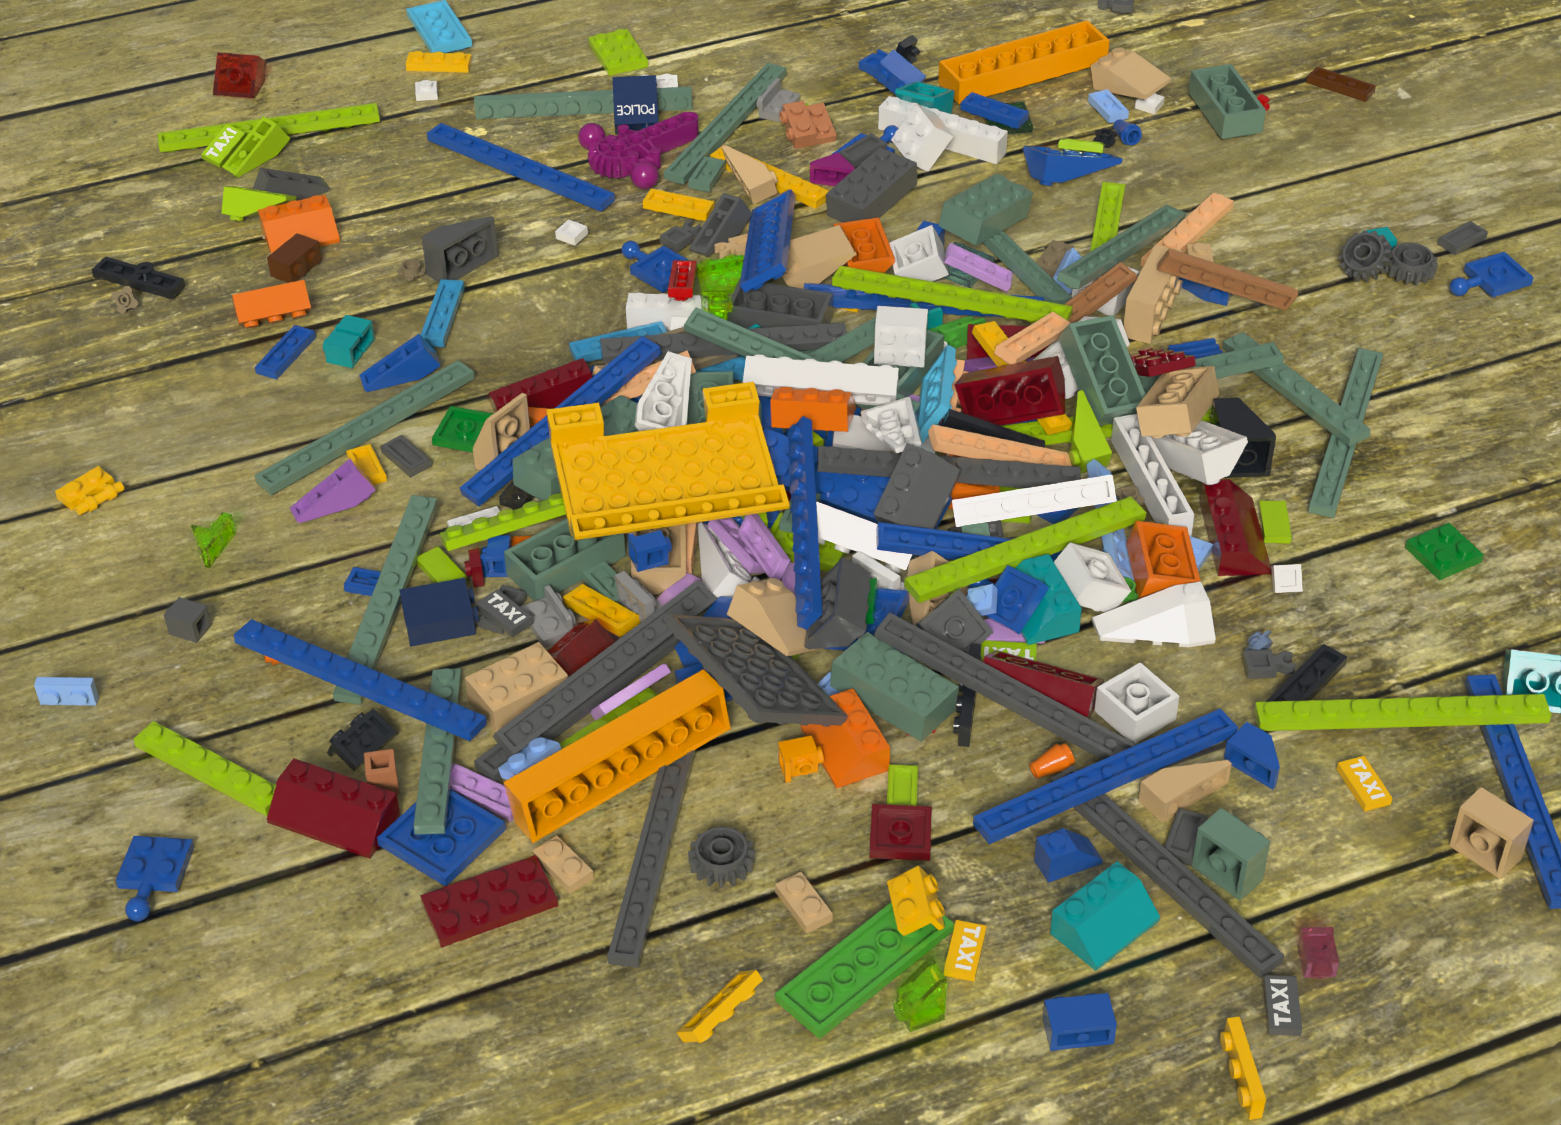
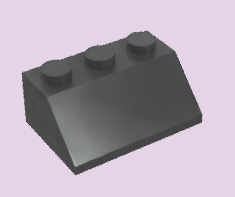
M906 443L873 515L878 522L935 529L961 470L931 451Z
M842 557L821 579L823 614L806 630L805 648L846 647L856 638L859 639L863 636L867 628L865 620L869 608L867 604L868 594L871 589L869 585L870 572Z

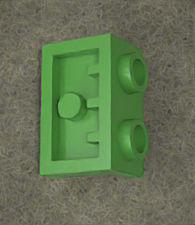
M970 315L929 330L944 335V341L948 345L959 348L967 345L968 324L986 323V320L983 317L975 320Z

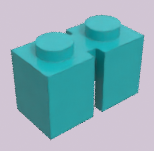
M345 315L323 342L326 362L353 369L363 356L362 352L365 353L375 340L372 321Z

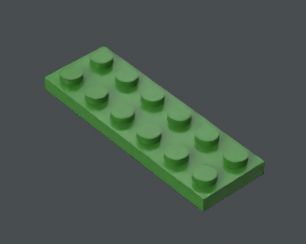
M891 902L775 993V1002L817 1038L821 1039L951 934L954 930V923L944 915L942 916L945 925L944 929L939 931L930 923L903 936L897 929Z

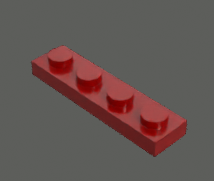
M673 260L668 285L669 298H674L677 301L693 298L697 261Z

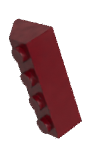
M1058 356L963 373L955 383L964 414L999 426L1065 414V378Z
M584 358L491 391L488 393L487 398L494 412L500 410L521 393L526 394L528 407L555 409L590 380L592 373Z
M1220 479V482L1212 485L1203 483L1200 507L1209 543L1213 544L1212 555L1217 575L1272 574L1253 498L1230 479Z
M999 650L991 652L984 656L983 659L985 664L1088 719L1092 716L1095 708L1097 687L1104 684L1105 680Z
M293 758L277 780L267 815V823L371 859L379 848L377 837L401 815L397 793Z

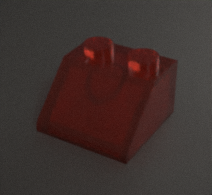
M217 52L213 95L255 99L265 82L267 61L257 55Z
M597 619L577 623L550 647L547 652L570 677L615 643V641Z

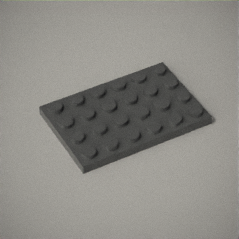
M669 614L665 624L673 632L674 637L680 640L688 648V652L702 663V667L713 675L718 685L733 697V701L746 711L749 719L759 724L772 722L781 725L795 723L804 726L818 724L826 727L842 725L846 722L848 715L791 656L784 655L736 620Z

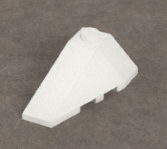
M910 396L861 411L864 427L895 453L903 452L906 443L917 447L922 446L921 432Z
M703 522L698 524L702 583L716 599L720 596L733 597L737 585L750 583L751 581H760L757 577L751 578L744 566L707 524Z
M1201 582L1175 585L1092 617V623L1100 641L1134 643L1137 640L1153 641L1152 645H1162V642L1179 643V647L1189 648L1214 644L1216 640L1210 600Z

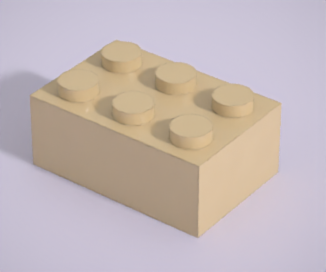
M537 642L465 677L468 701L478 713L486 716V723L495 733L566 680L568 675L545 648Z

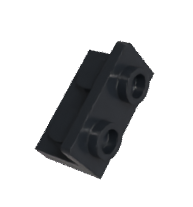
M373 708L366 715L362 712L351 721V727L345 732L341 729L335 733L329 740L331 745L327 754L330 757L337 754L355 771L365 763L364 753L379 751L396 736L397 732Z

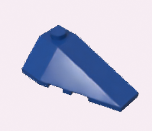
M1024 146L1023 148L1031 177L1040 180L1039 184L1052 186L1053 182L1062 183L1121 164L1123 160L1120 157L1105 153L1084 151L1082 155L1081 152L1063 149L1062 152L1052 150L1050 147Z

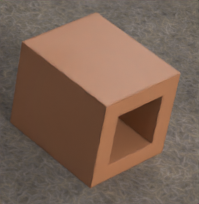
M394 749L364 753L367 783L400 794Z

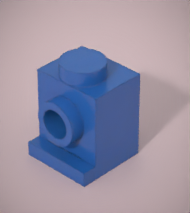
M661 530L636 537L633 533L628 534V555L637 572L669 564L668 553L672 551L671 542L668 536L664 537Z
M499 535L488 539V544L483 547L480 557L483 577H508L506 574L504 551L511 548L510 535Z

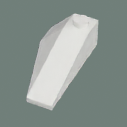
M667 352L636 406L635 426L639 431L687 424L692 358Z

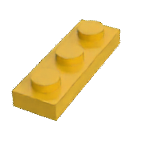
M409 52L405 63L406 71L469 73L472 55L462 52Z
M652 188L643 199V209L692 218L698 221H706L715 207V201Z
M584 584L563 596L564 606L618 637H622L640 624L638 614Z
M758 971L738 972L676 1032L683 1043H702L710 1038L714 1033L713 1028L719 1022L729 1019L735 1013L734 1008L740 1002L748 1000L755 994V987L763 981Z
M1240 1017L1227 1018L1225 1030L1220 1033V1041L1223 1051H1228L1230 1057L1229 1072L1231 1078L1236 1079L1239 1086L1237 1088L1238 1101L1241 1107L1246 1108L1249 1120L1259 1119L1263 1116L1266 1103L1263 1087Z

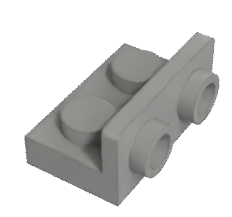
M776 78L772 84L768 85L766 91L758 97L757 108H759V118L781 123L779 112L782 111L783 104L801 101V94L790 90H782L781 79Z
M625 571L615 575L619 601L627 609L638 614L640 622L663 606L643 585H640L635 578L632 579Z
M550 585L544 586V598L521 606L523 610L533 617V624L529 627L544 648L573 638V625L576 624L572 611L570 609L566 610L561 595L558 592L555 593Z

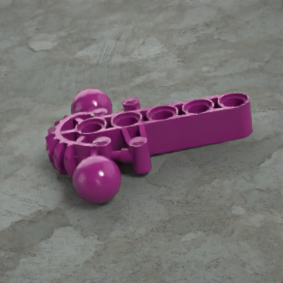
M690 111L683 112L639 131L631 130L625 124L619 125L617 136H606L604 129L599 124L587 123L580 128L578 140L584 149L589 150V165L595 174H600L601 177L608 176L609 179L613 177L619 179L630 175L632 183L637 188L643 190L651 189L657 184L659 178L658 169L661 168V154L691 142L699 135L698 115Z

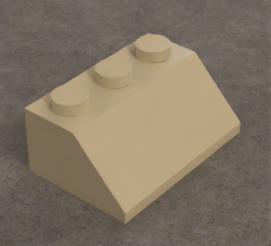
M686 524L632 532L636 537L661 530L664 537L668 536L671 542L672 551L668 553L669 564L637 572L631 561V578H635L652 595L661 594L686 575Z

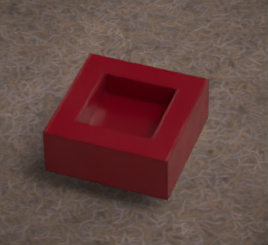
M479 548L468 550L470 561H464L466 577H472L474 587L484 586Z

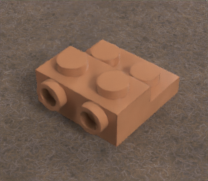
M804 100L783 104L782 111L779 112L781 124H785L787 140L792 142L794 149L836 141L837 135L824 102L807 106Z

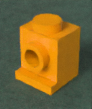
M812 735L778 742V762L785 783L791 782V777L818 772V764L824 763L822 749L820 746L815 745Z

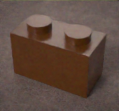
M296 233L267 257L270 276L287 283L298 281L322 261L319 241Z

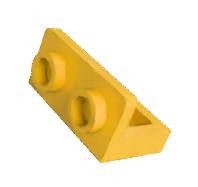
M917 866L887 881L897 929L903 936L930 923L939 931L945 928L942 917L945 915V910L937 897L936 892L939 891V886L932 874L928 875L920 866Z

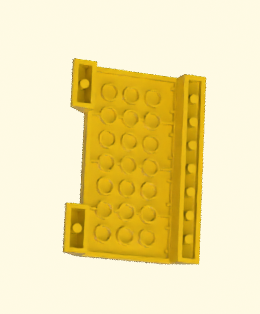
M754 382L703 388L706 422L604 436V422L599 403L546 410L551 451L570 535L575 540L789 509L790 505L784 484L778 485L759 419L760 401Z

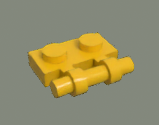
M97 466L57 489L55 494L57 499L70 510L75 509L78 515H82L87 511L89 513L93 512L98 508L99 504L106 500L111 501L115 499L117 494L124 490V486L120 481L115 483L111 475Z

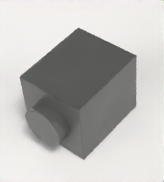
M178 597L164 614L169 635L198 643L212 626L207 605Z

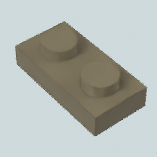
M1052 240L1036 263L1053 278L1065 253L1074 246L1062 241Z

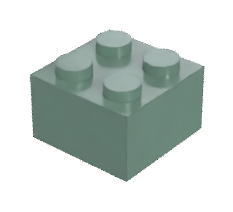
M1220 808L1198 827L1192 868L1241 901L1263 881L1271 841L1260 832H1256L1240 821L1238 817Z

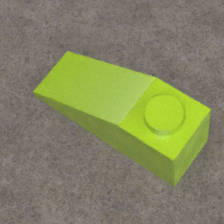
M263 116L222 168L238 178L277 156L291 138L276 123Z
M224 186L221 214L230 215L231 220L244 221V217L258 215L259 209L296 200L297 196L237 186Z
M1080 390L1077 393L1074 404L1069 458L1073 466L1080 467L1082 474L1088 472L1086 464L1093 459L1107 467L1112 451L1084 391Z

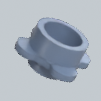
M1267 630L1263 634L1260 631L1254 633L1247 640L1249 646L1245 651L1268 650L1273 644V641L1268 637L1272 632Z

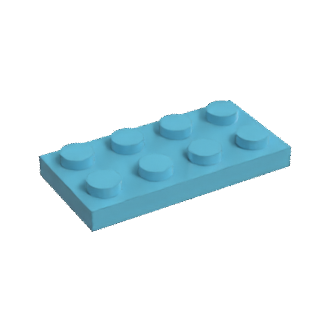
M446 0L406 9L407 17L430 53H447L472 47V39Z
M948 344L922 378L919 399L921 404L917 414L922 443L929 436L928 430L932 424L939 426V421L945 417L949 409H952L950 399L954 392L952 389V384L955 380L953 372L957 360H955L956 348Z

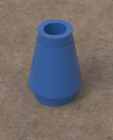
M1122 119L1117 120L1113 125L1114 131L1125 145H1135L1140 141L1142 133L1138 125Z

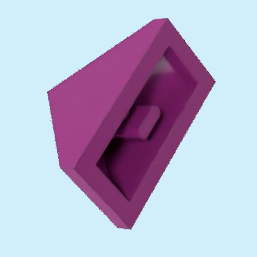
M838 152L817 159L810 163V183L836 186L855 167Z

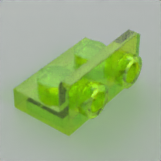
M730 254L722 259H706L698 263L696 275L701 295L721 296L733 293L739 279H741L743 255Z

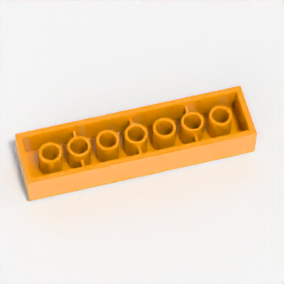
M1086 20L939 61L938 84L943 88L955 90L954 100L961 104L971 92L988 97L1090 68L1099 58L1108 54L1110 40Z
M703 669L506 780L503 783L515 824L534 843L654 774L660 767L673 763L687 753L730 730L723 688Z

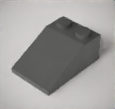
M492 216L441 226L421 237L426 274L438 283L441 279L458 280L498 257L495 221Z

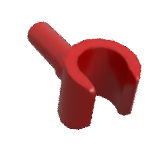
M1264 94L1259 95L1257 99L1268 111L1270 104L1267 102L1270 101V98Z

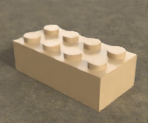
M1154 245L1126 298L1123 327L1128 339L1151 344L1154 336H1158L1160 333L1162 321L1165 322L1168 317L1169 307L1173 308L1176 294L1181 292L1183 281L1179 280L1180 277L1159 271L1157 268L1158 262L1169 247ZM1170 248L1179 252H1183L1182 250Z
M1215 367L1185 368L1162 374L1136 407L1141 436L1162 438L1171 434H1176L1177 437L1190 435L1211 407L1213 398H1217L1219 395Z

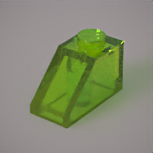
M933 957L926 959L897 988L896 1003L893 1005L894 1012L899 1022L904 1021L909 1032L945 1020L947 980Z

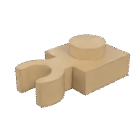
M748 233L728 238V243L719 242L714 244L715 254L719 253V260H727L733 255L736 259L744 258Z

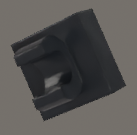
M911 35L898 43L896 52L911 64L917 61L915 56L920 54V50L915 47L918 39Z

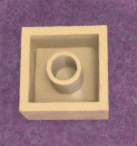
M1480 787L1460 806L1449 846L1494 876L1502 879L1522 859L1534 820L1501 800L1498 796Z

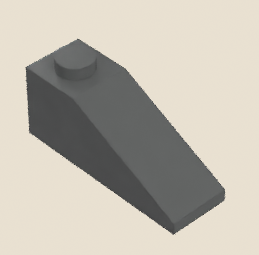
M260 168L253 189L297 196L296 201L328 192L329 187L319 176Z
M723 193L688 249L691 252L708 257L714 252V244L719 242L727 243L728 238L735 237L742 232L752 216V212L740 197Z

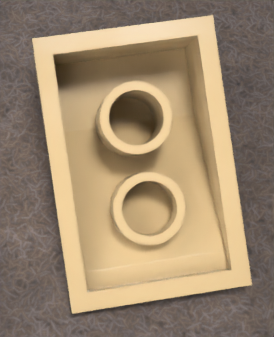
M1121 47L1113 49L1112 52L1099 58L1097 62L1091 65L1094 90L1102 91L1108 89L1114 94L1146 100L1171 82V78L1137 53Z
M837 225L790 240L787 270L782 277L789 287L804 289V283H821L857 254L842 227Z
M521 393L486 419L473 446L475 468L478 470L483 469L530 429L526 394Z
M768 578L767 580L751 581L750 583L737 585L727 612L728 616L786 656L818 650L804 647L806 630L797 626V613L795 612L796 597L792 591L783 586L780 580Z

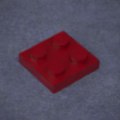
M872 804L869 858L930 861L932 806Z

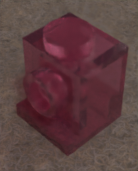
M1333 927L1301 928L1297 948L1304 978L1316 977L1323 979L1336 977L1339 958L1333 937Z

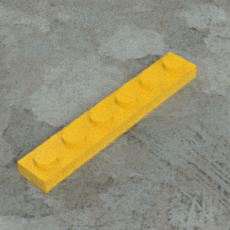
M722 147L710 154V157L725 160ZM755 159L763 163L768 171L772 170L778 180V183L775 184L777 192L782 194L792 189L796 196L795 200L815 209L826 202V193L829 190ZM726 163V168H725V169H727V170H729V171L732 172V170L730 169V167H729L728 164Z
M992 321L974 325L972 334L996 366L1011 365L994 354L997 345L1008 339L998 324ZM1066 414L1037 419L1048 435L1067 431L1072 424Z

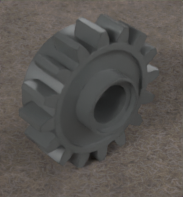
M1364 230L1363 233H1355L1351 239L1346 240V245L1341 247L1343 254L1339 256L1342 262L1340 266L1349 278L1354 277L1357 282L1362 277L1365 282H1369L1371 276L1377 280V274L1379 272L1385 274L1384 267L1391 266L1392 264L1388 259L1393 257V253L1390 250L1392 246L1383 234L1379 236L1376 231L1368 233L1367 230Z
M1402 243L1394 246L1393 250H1391L1393 257L1388 259L1392 264L1384 268L1386 272H1389V277H1397V282L1405 280V284L1413 281L1416 285L1419 284V281L1427 283L1428 279L1434 278L1438 267L1437 257H1434L1433 252L1427 247L1417 243Z
M724 826L709 828L704 833L697 835V841L690 843L691 850L688 851L691 873H697L698 881L706 878L707 886L718 882L719 887L723 888L724 883L728 881L732 886H735L736 878L745 881L746 872L752 873L753 863H755L753 842L747 841L746 834H741L736 828Z

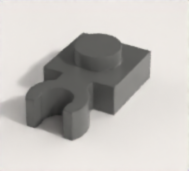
M1098 0L1099 9L1112 8V11L1121 14L1133 12L1134 0Z
M692 220L685 221L681 228L675 225L660 235V243L678 252L693 242V237L697 236L701 225L698 224L692 227Z
M1272 650L1243 651L1242 660L1247 679L1276 678L1277 672L1286 675L1293 674L1296 664L1291 663L1292 652L1285 651L1278 655H1273Z

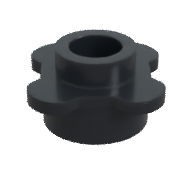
M1098 129L1095 131L1096 137H1094V142H1103L1105 144L1104 148H1110L1116 141L1114 137L1117 136V133L1110 129Z

